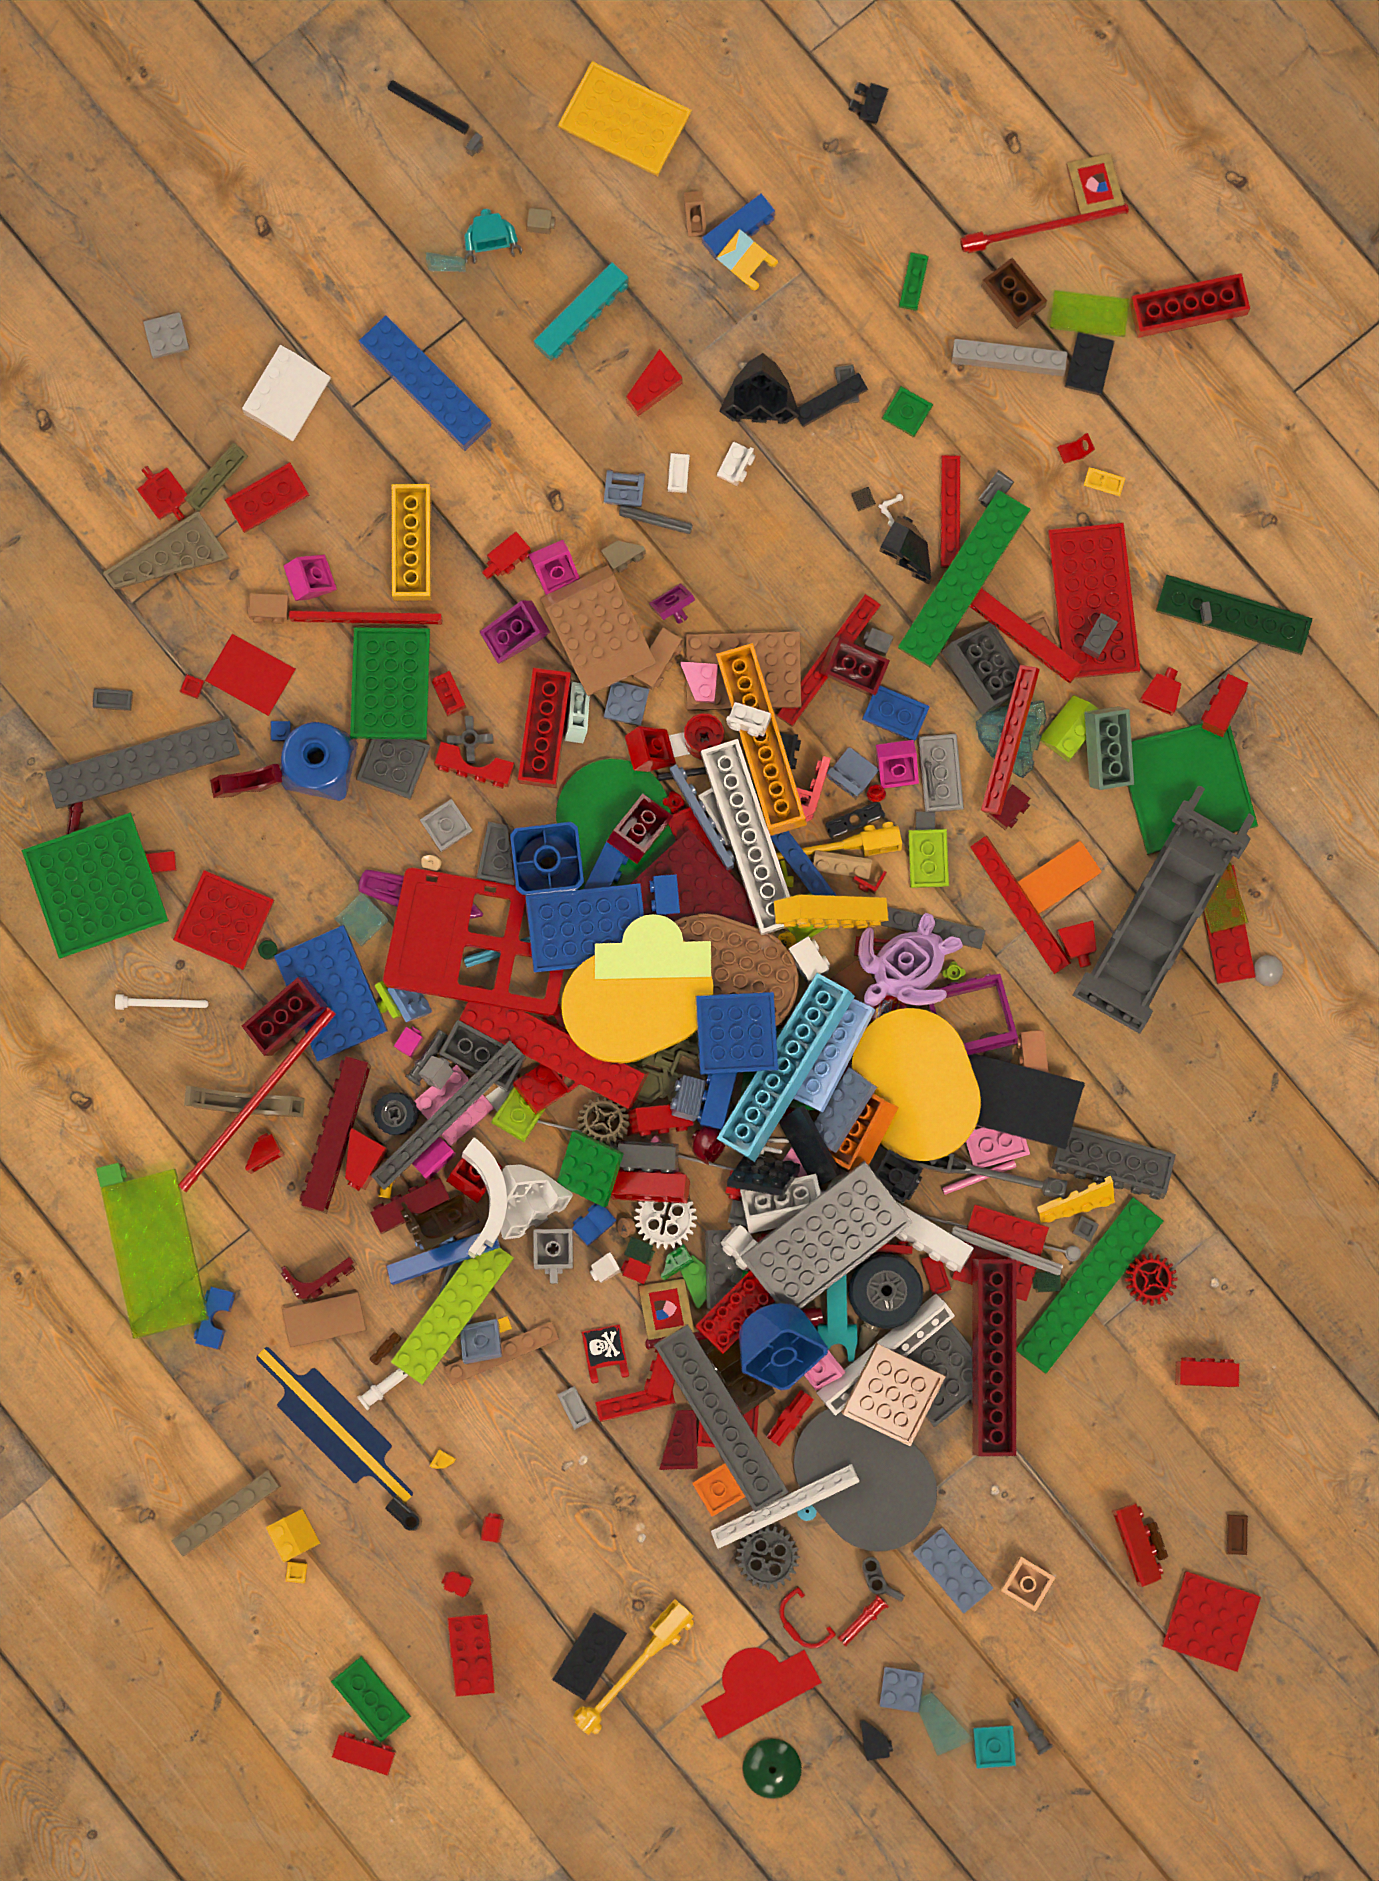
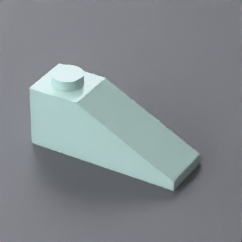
M571 682L564 741L583 744L588 730L590 696H587L581 683Z

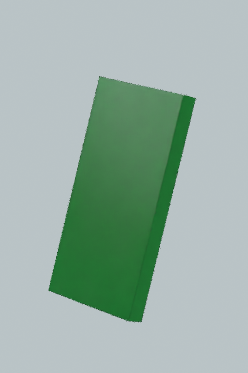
M362 1656L331 1681L380 1743L411 1717Z

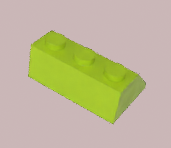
M1073 695L1038 740L1069 763L1086 741L1085 712L1098 710V708L1090 702Z

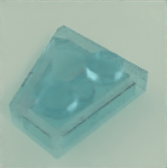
M426 252L428 271L466 272V261L462 257H451Z

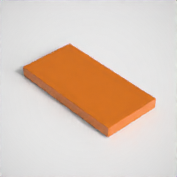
M1079 841L1018 883L1040 914L1101 874L1102 871L1083 843Z

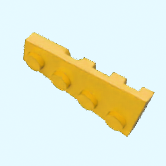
M1111 1176L1104 1178L1105 1182L1097 1185L1095 1182L1088 1185L1089 1189L1071 1192L1066 1199L1060 1197L1037 1207L1040 1223H1049L1059 1218L1071 1217L1077 1213L1089 1212L1092 1209L1107 1207L1115 1203Z

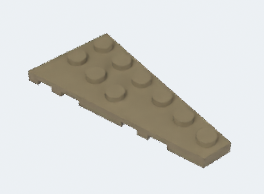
M197 511L103 572L112 588L116 590L230 558Z

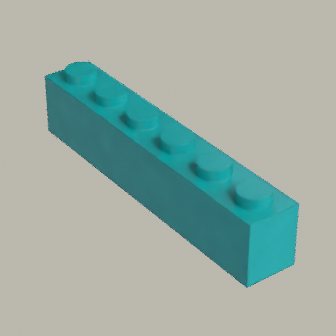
M612 262L534 340V346L548 360L557 359L563 353L562 349L566 345L570 346L576 340L575 336L580 331L583 333L589 327V322L593 318L597 319L602 314V309L606 305L610 306L615 301V296L619 292L623 293L628 288V276Z

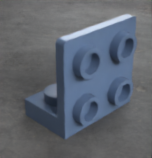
M849 747L834 767L829 769L826 778L857 800L879 769Z

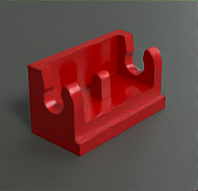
M450 670L433 678L432 684L447 716L466 708Z

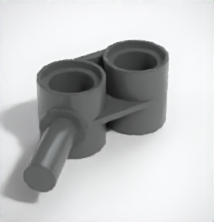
M874 1557L865 1558L862 1562V1570L869 1590L874 1594L881 1593L883 1595L885 1593L902 1602L905 1595L888 1587L879 1561ZM869 1560H873L876 1563V1569L871 1572L865 1568ZM875 1579H879L882 1582L880 1590L872 1589L871 1584Z

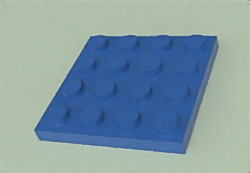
M774 992L696 996L700 1074L778 1070Z

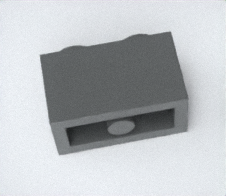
M1101 613L1081 651L1098 659L1118 622Z

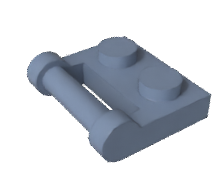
M607 470L604 504L642 507L645 474H623ZM612 480L638 482V487L612 484Z

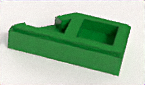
M685 1245L667 1254L666 1265L663 1273H661V1278L666 1280L694 1262Z

